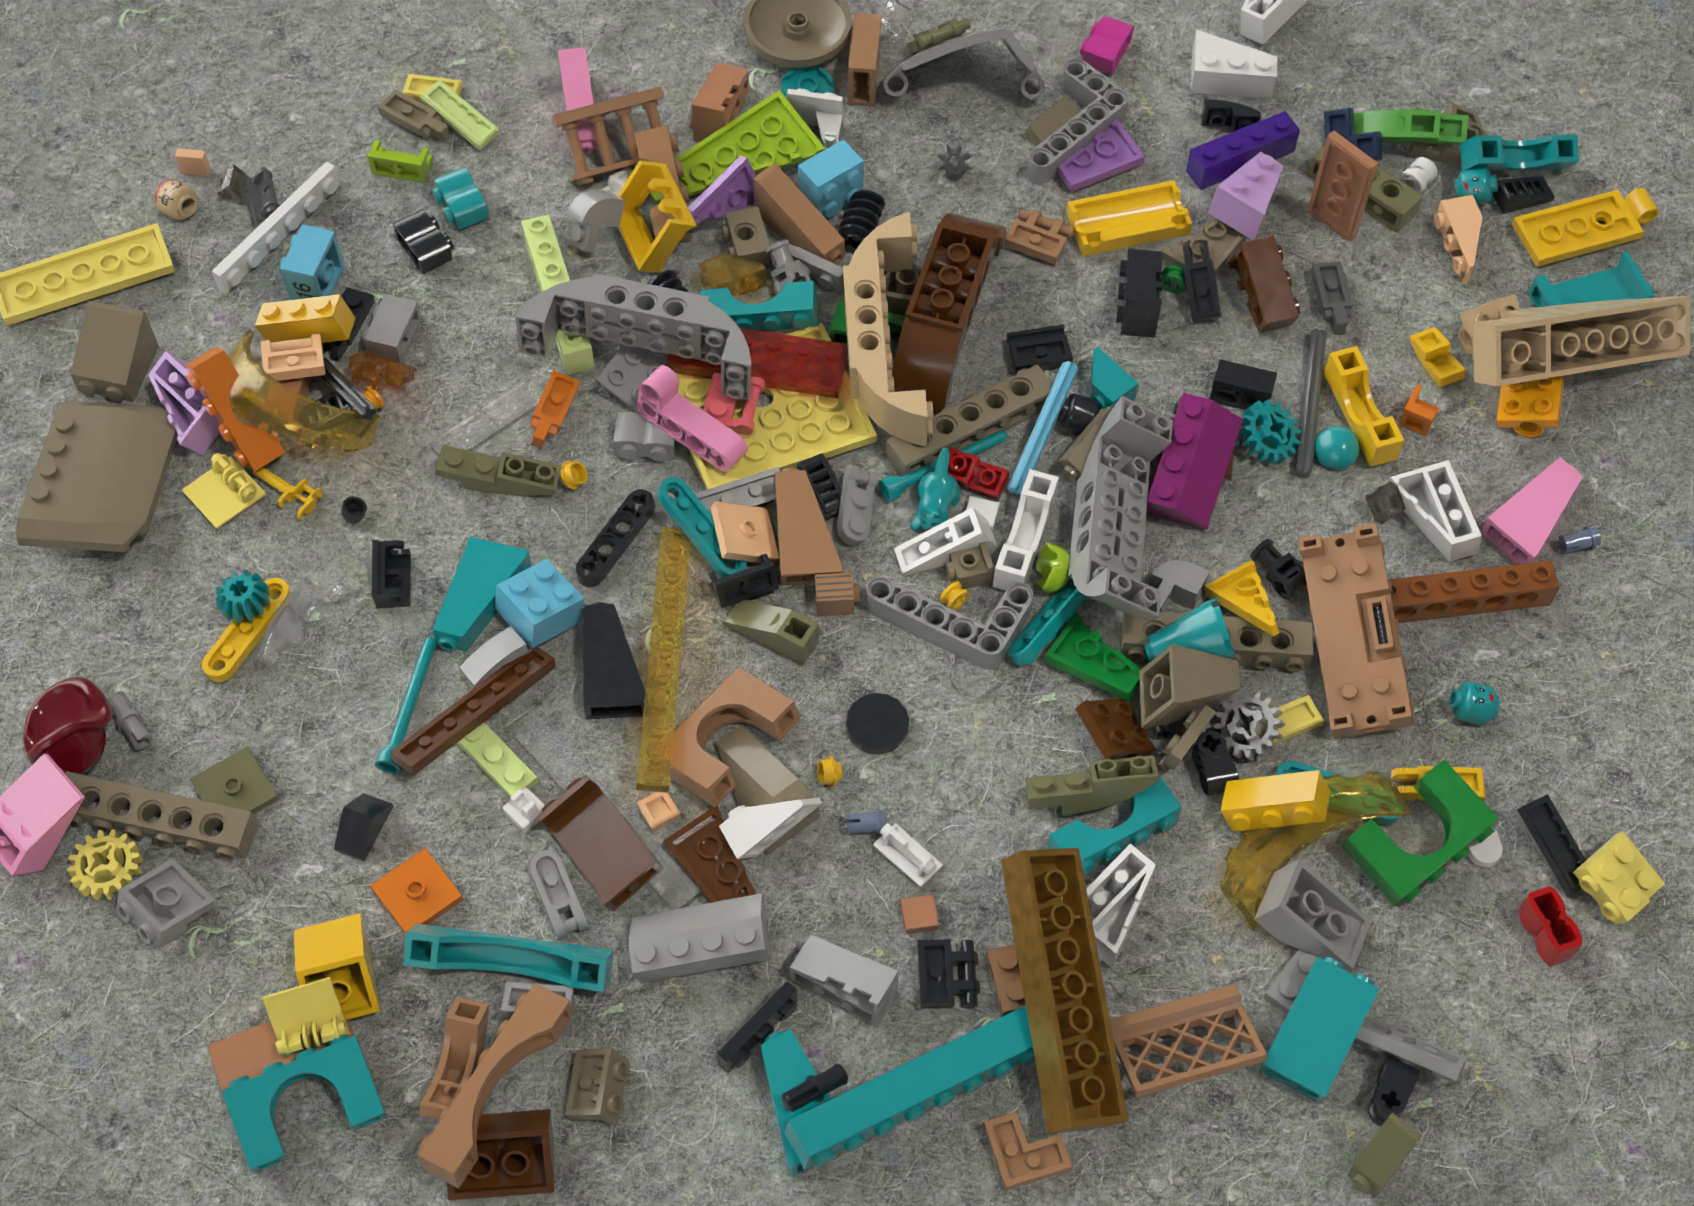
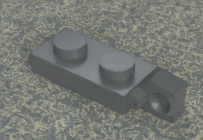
M1341 262L1312 264L1311 273L1322 315H1324L1325 320H1331L1334 335L1346 334L1347 318H1351L1353 305Z

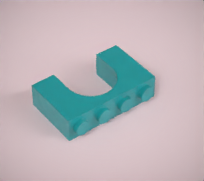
M348 1034L341 1035L340 1038H334L332 1041H329V1046L318 1051L315 1048L304 1050L295 1056L296 1060L285 1065L282 1062L270 1064L262 1069L263 1074L251 1079L248 1075L239 1077L229 1083V1088L222 1090L251 1171L258 1173L288 1160L275 1123V1108L281 1094L290 1085L299 1080L317 1078L332 1084L340 1095L350 1125L354 1131L388 1117L356 1036L349 1038Z

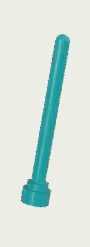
M1000 430L959 450L977 455L1006 441L1008 436L1005 431ZM937 460L902 477L890 475L879 480V488L885 500L891 502L901 497V493L905 491V488L919 482L926 472L935 470Z
M427 637L424 640L388 746L379 751L375 766L386 773L396 774L401 770V766L392 760L390 751L404 741L436 647V641L433 637Z

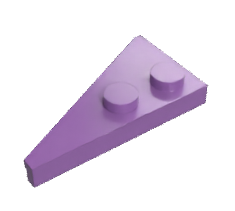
M740 156L688 207L696 224L701 223L700 220L721 217L725 215V212L748 208V205L754 204L753 178L756 174L748 158Z

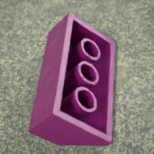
M1186 393L1182 394L1172 424L1171 444L1163 451L1147 499L1150 515L1208 529L1243 423L1242 418L1213 400Z

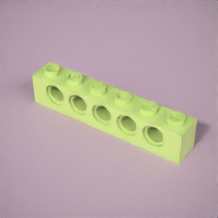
M549 214L521 221L525 245L540 292L557 284L570 281ZM558 331L555 340L566 375L595 368L589 337L577 334L570 335L563 331Z

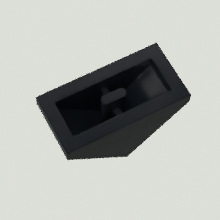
M363 793L345 805L341 814L334 850L365 862L394 807L393 804Z

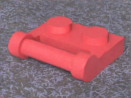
M713 373L703 411L737 434L751 435L755 426L753 418L760 394L764 392L766 383L760 377H751V400H746L742 417L737 420L734 419L739 399L721 395V374Z

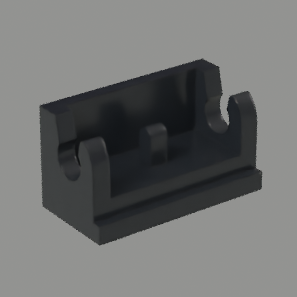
M1220 359L1210 400L1218 404L1246 410L1257 401L1263 403L1267 399H1271L1277 373Z
M372 540L371 594L376 609L411 606L410 549H403L404 541Z
M766 553L760 555L762 564L718 579L714 571L708 573L711 583H709L710 589L721 609L737 604L744 599L748 600L779 589L775 566Z

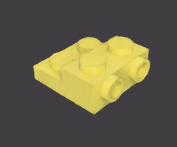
M1624 832L1614 835L1573 872L1579 879L1581 888L1595 899L1600 906L1602 914L1612 921L1614 925L1628 922L1650 902L1649 898L1665 884Z

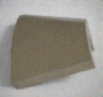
M1453 102L1444 111L1443 114L1469 115L1466 141L1476 135H1487L1481 126L1477 112ZM1409 143L1410 154L1437 162L1461 165L1460 145Z

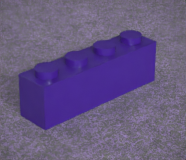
M1286 111L1190 149L1186 172L1200 190L1226 180L1260 152L1273 157L1274 160L1295 152L1300 129Z

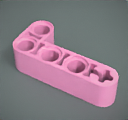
M659 366L639 387L637 408L640 414L717 469L724 472L730 471L747 453L748 445L746 441L736 432L678 393L679 379L675 372L667 366Z

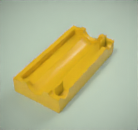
M1175 180L1068 201L1066 214L1071 227H1074L1073 233L1082 256L1190 235L1192 221L1188 208H1183L1180 189L1177 187Z

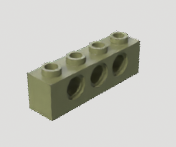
M1325 144L1312 156L1307 175L1315 180ZM1377 167L1364 212L1398 233L1418 213L1423 195L1396 179L1392 174Z

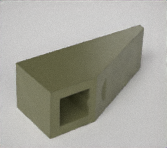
M744 599L734 605L723 621L724 625L802 665L805 664L819 643V623L787 608Z

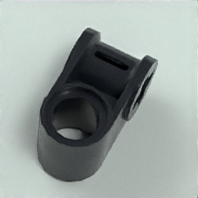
M1213 730L1202 732L1193 748L1192 759L1199 774L1204 794L1211 796L1225 792L1226 782L1239 780V775L1229 754L1224 737L1219 732Z
M1387 1055L1378 1075L1377 1086L1368 1109L1369 1117L1375 1124L1382 1126L1392 1112L1400 1117L1414 1090L1420 1069ZM1386 1104L1390 1105L1389 1109L1385 1107Z

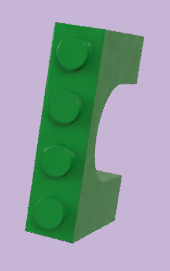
M1445 759L1420 778L1414 786V789L1434 809L1443 823L1445 837L1440 850L1428 855H1414L1405 852L1387 836L1372 818L1350 835L1342 845V848L1394 906L1402 900L1407 904L1410 903L1422 892L1419 888L1420 885L1426 880L1433 884L1447 872L1443 867L1451 860L1457 864L1471 852L1467 846L1475 840L1481 844L1495 832L1491 826L1499 818Z

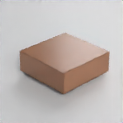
M934 895L901 899L900 904L906 934L938 930L939 923Z

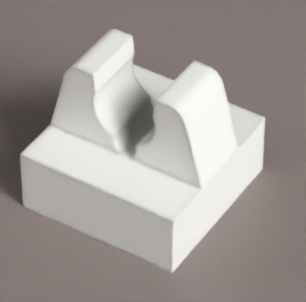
M525 787L511 796L509 802L502 807V810L525 834L539 822L536 817L542 812L545 804Z

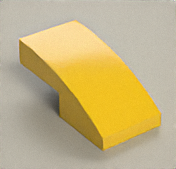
M1436 327L1410 336L1409 341L1417 357L1439 387L1465 378L1466 369L1450 353L1451 343Z

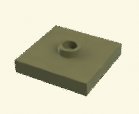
M248 747L190 778L202 801L248 810L253 814L279 800ZM217 825L221 832L223 829V825Z

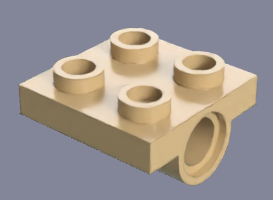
M1510 294L1460 312L1463 326L1458 331L1459 341L1463 350L1467 354H1472L1473 360V323L1501 319V312L1520 310L1516 294Z

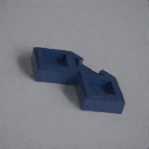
M1350 107L1324 111L1325 139L1332 131H1335L1375 161L1382 160L1381 132L1355 134L1354 109Z

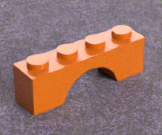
M214 347L184 365L189 372L186 375L189 384L195 391L200 390L205 398L202 401L205 410L211 417L216 416L221 424L217 427L218 431L226 442H232L236 449L233 455L242 468L246 466L253 471H257L285 453L271 427L262 423L254 425L243 424L234 415L230 404V393L239 374L224 349Z

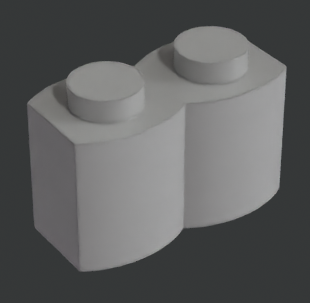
M638 412L617 413L614 437L615 455L628 460L640 457H647L658 462L674 459L676 440L649 422Z

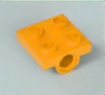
M1564 376L1501 386L1497 413L1498 428H1513L1515 433L1520 436L1534 438L1543 434L1544 427H1559Z

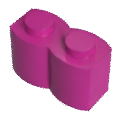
M1104 15L1100 22L1095 21L1089 40L1085 39L1080 49V55H1083L1082 60L1093 68L1112 75L1132 41L1134 26Z

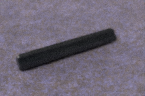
M324 358L326 375L319 376L361 419L372 420L373 415L377 413L375 406L327 358Z

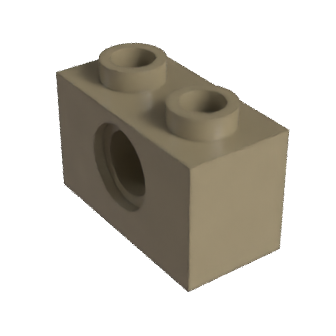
M759 207L725 212L726 224L721 225L724 242H730V247H728L730 263H736L738 273L771 268L772 259L770 254L765 251V248L770 246Z

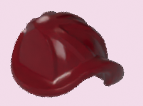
M83 677L67 678L50 686L35 700L26 716L23 733L25 749L32 765L43 754H48L64 773L68 771L83 774L93 768L99 761L106 743L104 726L112 720L113 712L108 699L95 683Z

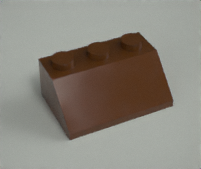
M551 1109L481 1114L477 1135L478 1160L459 1189L447 1183L448 1200L554 1192V1140Z

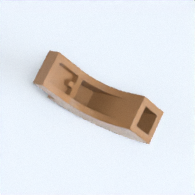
M461 997L455 998L445 1017L444 1042L439 1065L420 1103L419 1115L438 1120L443 1109L447 1105L451 1106L457 1098L462 1081L467 1076L471 1077L478 1067L477 1063L484 1050L487 1034L488 1003Z

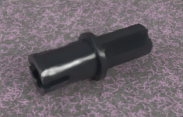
M837 1063L816 1076H807L806 1082L781 1096L784 1108L787 1111L795 1112L815 1100L818 1102L824 1100V1095L848 1084V1075L845 1069Z

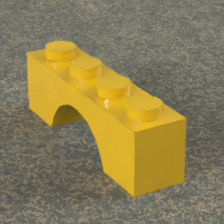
M1354 346L1331 352L1326 363L1324 375L1351 430L1359 440L1360 448L1369 467L1397 460L1404 443V438L1393 416L1386 418L1377 409L1370 391L1369 369L1358 347Z

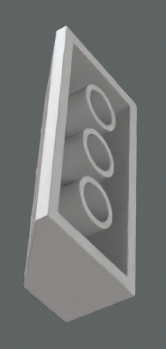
M762 893L632 917L628 940L632 974L640 983L772 959Z

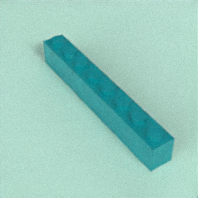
M1026 1006L789 1119L784 1134L804 1170L813 1165H816L817 1168L825 1166L835 1158V1154L844 1150L848 1153L853 1152L863 1146L866 1139L877 1135L878 1138L892 1132L896 1128V1124L902 1121L914 1122L926 1113L925 1110L935 1105L937 1108H942L955 1099V1095L966 1091L967 1094L973 1093L985 1084L984 1081L994 1076L996 1079H1001L1011 1073L1014 1066L1022 1062L1025 1065L1035 1062Z

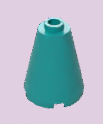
M1217 598L1205 602L1149 635V643L1144 644L1149 662L1172 644L1230 659L1236 658Z

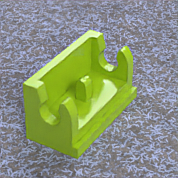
M376 139L373 142L371 150L367 155L371 174L420 183L426 182L434 160L433 155H429L430 148L424 147L421 154L416 155L387 150L381 146L382 140Z

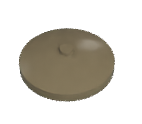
M750 0L744 14V32L751 48L765 60L785 67H810L824 63L840 53L851 35V12L845 0Z

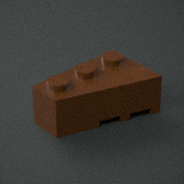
M1274 236L1241 243L1228 261L1230 270L1236 269L1241 279L1237 281L1239 290H1246L1250 301L1246 305L1259 333L1291 326L1297 320L1300 313L1299 302L1292 295L1290 274L1288 271H1285L1282 263V248L1279 244L1277 245Z

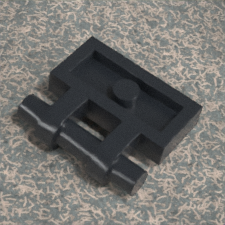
M951 939L917 940L920 1008L954 1007V994L964 996L965 1007L974 1008L978 1006L977 995L980 994V982L976 980L975 966L979 962L978 953L974 952L973 940L961 941V951H952ZM953 966L962 967L963 980H953Z

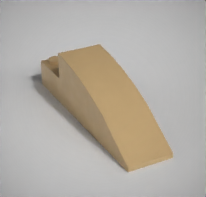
M1690 296L1610 300L1527 308L1501 312V319L1473 323L1474 382L1497 387L1690 355Z

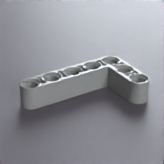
M1071 58L1064 63L1061 87L1065 93L1085 108L1029 153L1027 178L1033 184L1043 185L1048 183L1058 175V166L1080 148L1088 146L1093 142V138L1098 133H1104L1116 119L1120 123L1125 120L1128 94L1079 58Z
M885 577L871 579L866 587V606L870 613L984 669H995L1003 662L1009 646L1018 637L1030 617L1034 597L1031 587L1027 584L1014 583L1010 585L987 623L983 625ZM876 595H884V596H886V597H884V598H877V597H875V596H876ZM1019 600L1022 601L1023 604H1016L1013 601ZM903 608H911V609H913V610L906 612V611H903L902 609H903ZM937 621L941 624L932 625L929 622ZM1000 624H1006V625H1009L1010 627H1009V628H1002V627H1000L999 625H1000ZM963 634V635H966V636H968V637H967V638H958L957 635ZM985 648H993V649H995L996 651H994V652H988V651H985L984 649H985Z

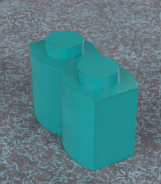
M466 167L434 179L436 188L432 189L438 205L444 204L443 212L449 224L454 223L456 228L461 230L490 218L486 202Z

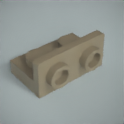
M613 1048L577 1050L565 1116L572 1121L601 1119L609 1125H618L619 1116L623 1109L625 1081L629 1074L628 1059Z

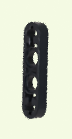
M644 489L632 491L576 564V575L580 584L586 587L599 585L655 511L654 498L649 491ZM643 501L646 502V506L641 505L636 510L635 503L641 504ZM626 521L632 524V528L626 532H620L616 529L617 524ZM604 544H612L616 547L611 554H602L599 552V548ZM595 566V574L590 572L588 575H585V569L590 571Z

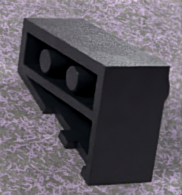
M1128 248L1126 260H1120L1119 277H1124V283L1119 282L1117 300H1123L1122 306H1117L1116 323H1121L1120 335L1155 338L1162 298H1159L1160 291L1162 290V282H1160L1162 275V251Z

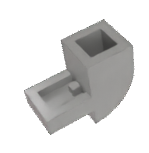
M588 190L577 196L567 211V215L575 219L569 243L584 252L594 253L600 226L619 227L626 200L610 191Z
M1182 560L1168 561L1158 566L1151 575L1149 586L1161 591L1159 612L1164 613L1170 600L1193 610L1204 590L1210 571Z

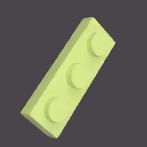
M485 722L457 742L509 798L518 790H523L525 787L530 790L539 783L537 776Z

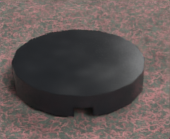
M873 693L862 696L852 704L847 712L846 730L848 737L853 744L855 743L861 747V750L866 753L884 754L892 752L898 748L899 744L908 735L909 716L907 710L898 699L888 694Z

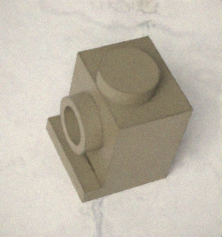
M986 542L979 543L977 547L950 553L949 562L945 563L949 581H959L962 584V590L993 583L994 565Z

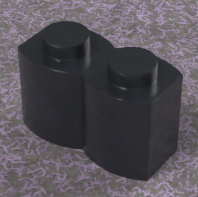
M421 209L393 223L396 239L422 274L453 260L451 250L454 249L450 237L447 234L443 235L439 231L440 227L436 218L433 215L429 216L425 210Z

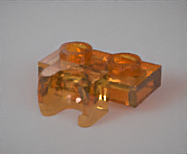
M365 350L350 356L349 367L352 368V382L371 383V389L379 390L386 387L387 384L402 386L415 378V367Z

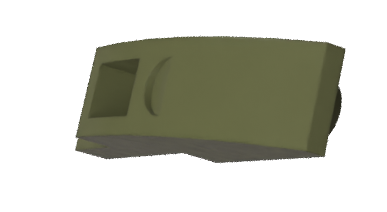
M442 444L435 476L464 482V489L517 496L556 494L562 465L502 452L500 458Z
M1136 756L1124 759H1104L1089 762L1090 772L1025 778L1029 809L1061 806L1062 816L1097 810L1131 798L1159 781L1154 756Z

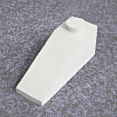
M972 507L895 547L894 550L902 574L906 576L945 566V563L949 562L951 552L977 547L981 542H986L988 550L997 546L988 520Z
M810 798L752 807L741 805L728 813L729 818L719 827L737 859L757 857L820 806L822 802L820 798Z

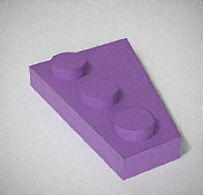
M1116 119L1104 133H1098L1093 138V142L1085 148H1080L1058 166L1057 173L1069 191L1074 192L1144 164L1145 156L1120 121Z

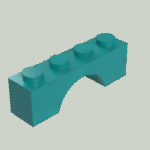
M1577 134L1549 135L1521 141L1503 140L1501 135H1476L1460 144L1462 171L1478 167H1486L1489 171L1564 170L1580 162Z
M814 281L785 283L782 290L774 298L760 304H746L738 301L733 297L729 288L700 290V295L709 296V302L723 310L736 323L742 333L763 330L776 331L789 328L804 329L818 326L819 297Z
M1160 776L1158 782L1131 797V816L1122 825L1112 829H1096L1087 826L1080 820H1076L1051 833L1047 848H1079L1083 873L1086 875L1094 869L1095 864L1105 859L1106 861H1112L1117 858L1129 844L1134 845V847L1140 846L1148 841L1155 832L1159 830L1166 832L1172 829L1178 823L1182 806Z

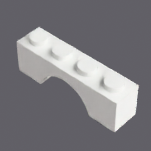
M1029 469L1007 542L1003 544L995 567L994 588L1006 591L1014 583H1027L1056 498L1059 477Z

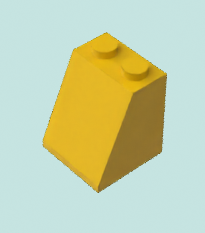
M360 913L294 930L295 973L299 986L330 977L345 1020L380 1012L369 942Z

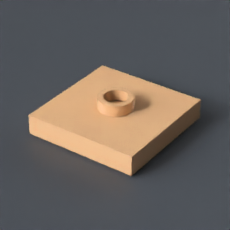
M715 501L710 506L722 558L763 563L760 555L766 553L774 565L780 558L767 508Z

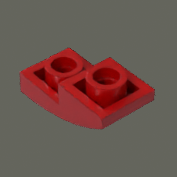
M951 448L949 452L948 474L956 478L960 486L999 501L1010 476L1009 471L982 462L979 456Z

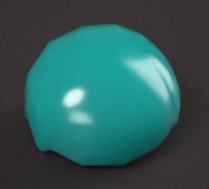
M1330 426L1322 431L1315 441V456L1321 465L1331 470L1348 468L1358 458L1360 451L1359 440L1356 434L1346 427Z

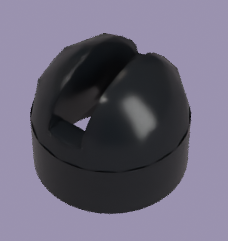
M351 496L346 498L341 507L343 519L349 523L360 522L365 516L367 505L359 497Z

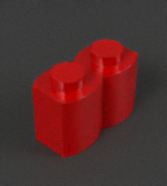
M1547 886L1530 892L1519 908V917L1524 928L1535 937V946L1542 960L1550 967L1571 960L1582 946V936L1575 922L1566 915L1565 904L1559 893L1553 887Z

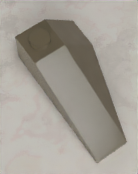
M739 725L715 742L722 763L730 767L737 786L733 791L739 806L752 807L815 798L803 783L743 726ZM819 806L764 852L769 855L819 819Z

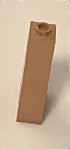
M855 13L848 63V105L875 107L882 14Z
M773 163L753 178L754 205L759 207L762 220L795 247L798 246L836 265L842 262L845 257L844 238L778 165Z
M790 467L775 472L781 585L815 584V575L843 573L841 561L806 471Z

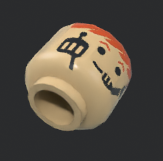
M169 179L158 187L155 193V204L160 212L179 221L185 220L194 214L197 209L198 197L192 187L179 180Z

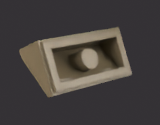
M1063 97L1029 125L1027 139L1038 146L1079 112L1067 97Z

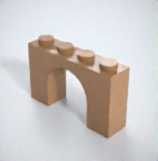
M738 667L730 676L723 680L722 684L709 697L702 701L701 705L687 719L681 722L677 730L667 740L658 746L653 756L661 773L711 806L716 807L737 785L730 767L704 751L710 736L723 726L732 723H748L780 741L799 722L800 717L794 700Z

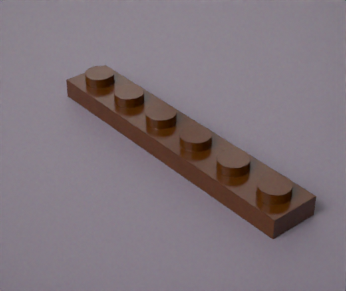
M537 646L533 649L528 647V653L504 665L390 751L392 760L414 776L556 667L555 658Z

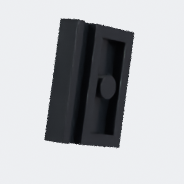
M1063 324L1009 332L1006 335L1015 374L1022 369H1029L1037 364L1043 370L1061 367L1062 363L1066 361L1073 362V356Z

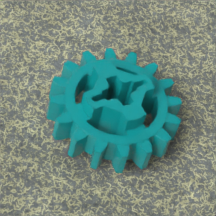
M1267 399L1263 403L1257 401L1243 411L1242 426L1244 427L1239 432V435L1245 437L1241 445H1248L1250 447L1248 455L1256 453L1258 455L1257 461L1262 462L1266 459L1268 465H1272L1276 461L1281 463L1295 454V447L1300 445V441L1295 436L1301 433V430L1294 428V424L1298 422L1297 418H1289L1291 410H1281L1282 404L1278 402L1272 405L1271 399Z

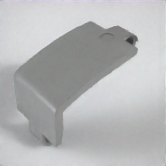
M1001 27L967 33L928 47L900 62L897 67L887 73L883 80V86L889 95H903L908 88V80L904 75L905 70L959 49L1001 39L1011 55L1026 69L1025 75L1019 81L1020 92L1029 99L1039 98L1044 93L1045 83L1036 70L1037 67L1015 35L1010 30ZM892 76H899L903 79V87L898 91H892L888 87V81ZM1031 78H1035L1039 83L1038 90L1033 94H1029L1025 90V83Z

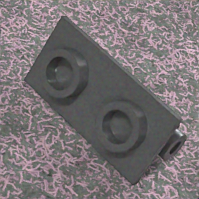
M265 167L257 169L254 178L245 177L254 221L264 222L280 206L277 201L273 181L271 180L272 173Z

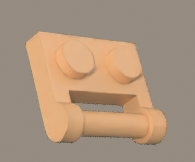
M320 333L311 334V338L270 343V340L261 341L265 383L326 375Z

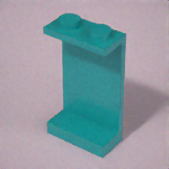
M1628 252L1622 253L1615 268L1551 285L1546 275L1537 276L1534 278L1528 292V296L1535 308L1586 302L1654 298L1655 296L1652 286L1646 282L1640 272L1639 265L1633 261Z
M1317 956L1267 1054V1061L1262 1063L1260 1071L1322 1103L1380 990L1374 986L1375 982L1363 974L1356 973L1354 976L1343 970V965L1332 958L1325 957L1323 960Z

